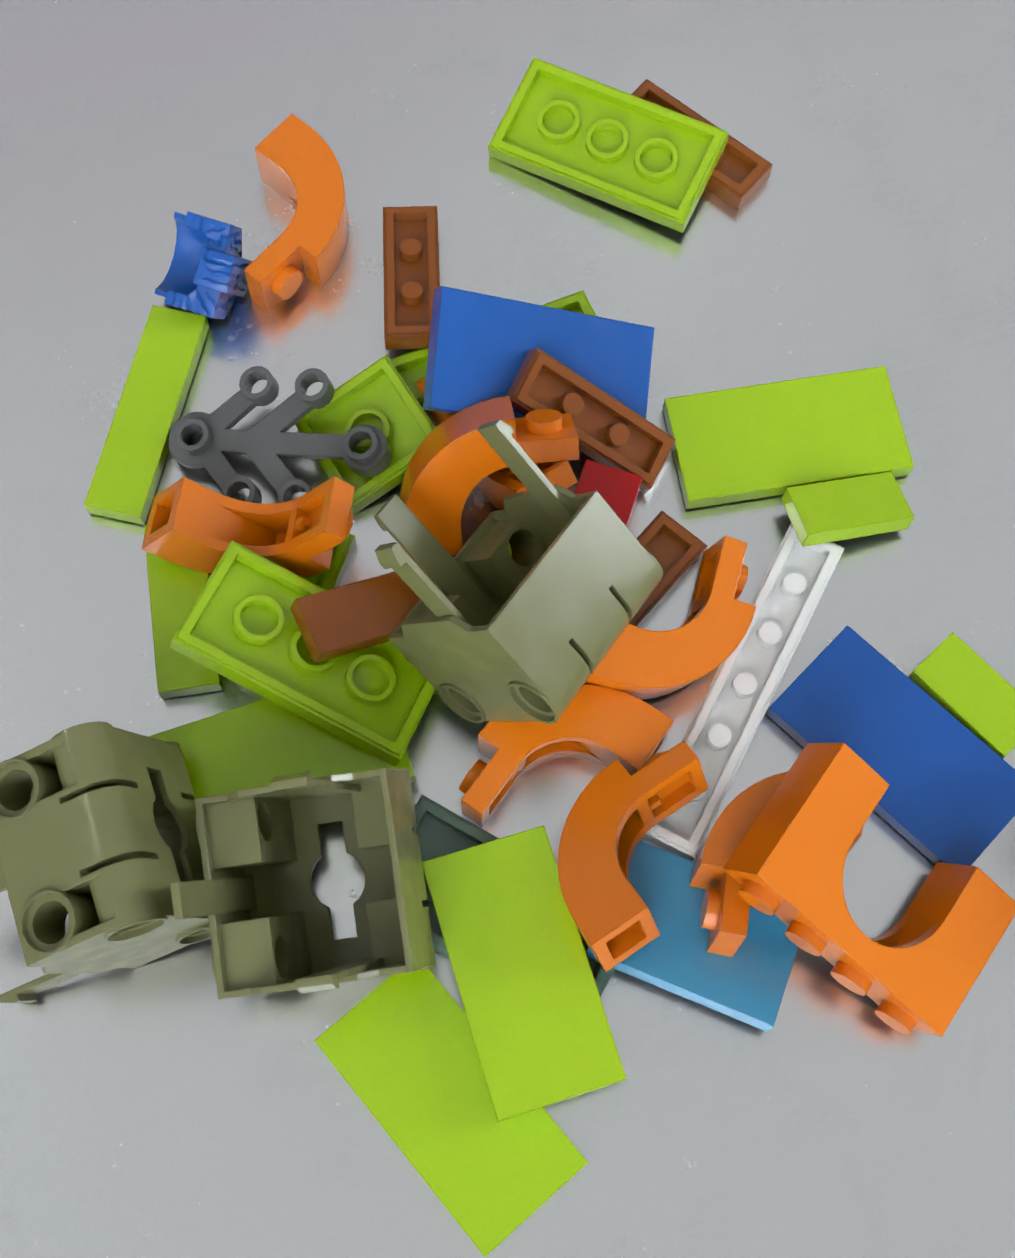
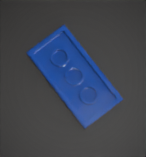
M441 286L434 290L423 409L455 414L476 403L505 397L528 351L539 348L646 419L655 328ZM513 408L515 418L525 417V415Z
M848 625L766 711V714L803 747L807 743H845L890 785L874 811L934 864L942 862L971 866L1015 816V769Z

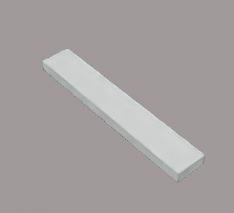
M792 523L790 524L751 602V605L756 606V610L748 631L734 652L720 664L683 738L699 758L709 789L656 824L643 838L690 861L695 859L845 548L832 542L802 547Z

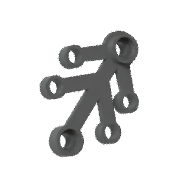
M262 366L251 367L242 374L239 381L240 390L211 414L192 412L180 418L172 427L168 441L172 456L181 465L191 469L205 468L221 488V494L227 497L234 498L238 491L249 489V497L246 502L252 503L262 502V494L259 488L247 477L239 476L224 454L247 455L278 493V503L290 501L295 493H307L312 490L305 481L296 479L279 457L344 460L355 474L362 477L379 475L388 467L392 458L390 443L384 434L372 425L356 426L349 430L346 435L286 432L313 409L323 408L333 399L334 386L322 370L317 368H310L300 373L295 381L296 392L249 430H234L231 428L256 406L271 404L279 393V384L268 369ZM267 380V385L261 392L251 393L252 387L256 382ZM315 382L323 383L319 393L312 396L306 395L307 389L311 384ZM203 431L202 439L195 445H189L192 437ZM366 439L372 440L368 451L362 454L354 453L355 447L361 441Z

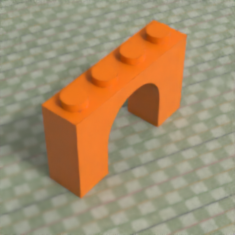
M807 743L723 867V870L742 885L738 894L744 901L766 915L772 916L775 914L788 926L785 935L791 942L814 956L822 955L834 966L830 974L838 983L858 995H867L879 1006L875 1014L884 1023L906 1035H910L912 1030L915 1029L942 1037L1015 916V901L979 867L937 862L898 923L880 936L871 939L867 937L855 924L847 908L843 891V871L848 851L854 839L890 785L845 743Z

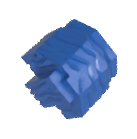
M188 211L187 215L174 212L177 228L174 256L164 280L155 288L154 294L164 296L166 298L165 303L213 319H225L237 296H245L248 284L244 269L253 262L242 258V228Z

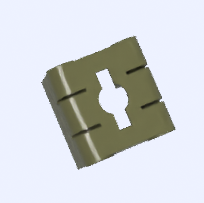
M496 420L481 425L478 432L528 491L507 495L504 499V509L492 511L454 558L397 494L392 495L374 516L383 531L387 530L397 541L382 544L376 548L375 553L380 565L384 569L392 568L420 598L388 639L404 655L406 660L438 691L444 703L462 718L478 724L484 721L542 722L553 724L558 721L588 680L590 674L594 672L627 627L629 621L632 620L660 582L663 570L658 560L648 550L644 549L597 490L575 494L558 484L553 485L512 437V434L515 432L512 426L501 420ZM509 544H510V546H511V551H512L511 556H510L509 549H508V545H509Z
M87 722L62 730L54 735L51 740L0 763V892L5 890L8 892L26 966L41 967L43 974H46L1 994V1003H33L38 1000L37 993L78 975L97 974L116 968H137L185 946L211 938L208 916L174 920L170 883L204 880L201 849L196 831L195 794L180 744L172 741L165 742L115 728L107 722ZM69 914L70 924L67 933H65V921Z
M380 768L312 778V771L274 777L268 786L195 799L196 831L201 849L204 880L170 883L174 920L201 916L209 917L212 969L217 985L218 1000L295 989L300 993L340 988L339 983L414 972L437 966L428 906L423 907L422 900H427L419 836L412 832V829L417 828L409 769ZM342 821L346 853L354 856L362 865L365 874V886L360 898L353 903L357 937L334 940L330 907L322 904L315 896L311 882L315 865L323 857L319 824Z

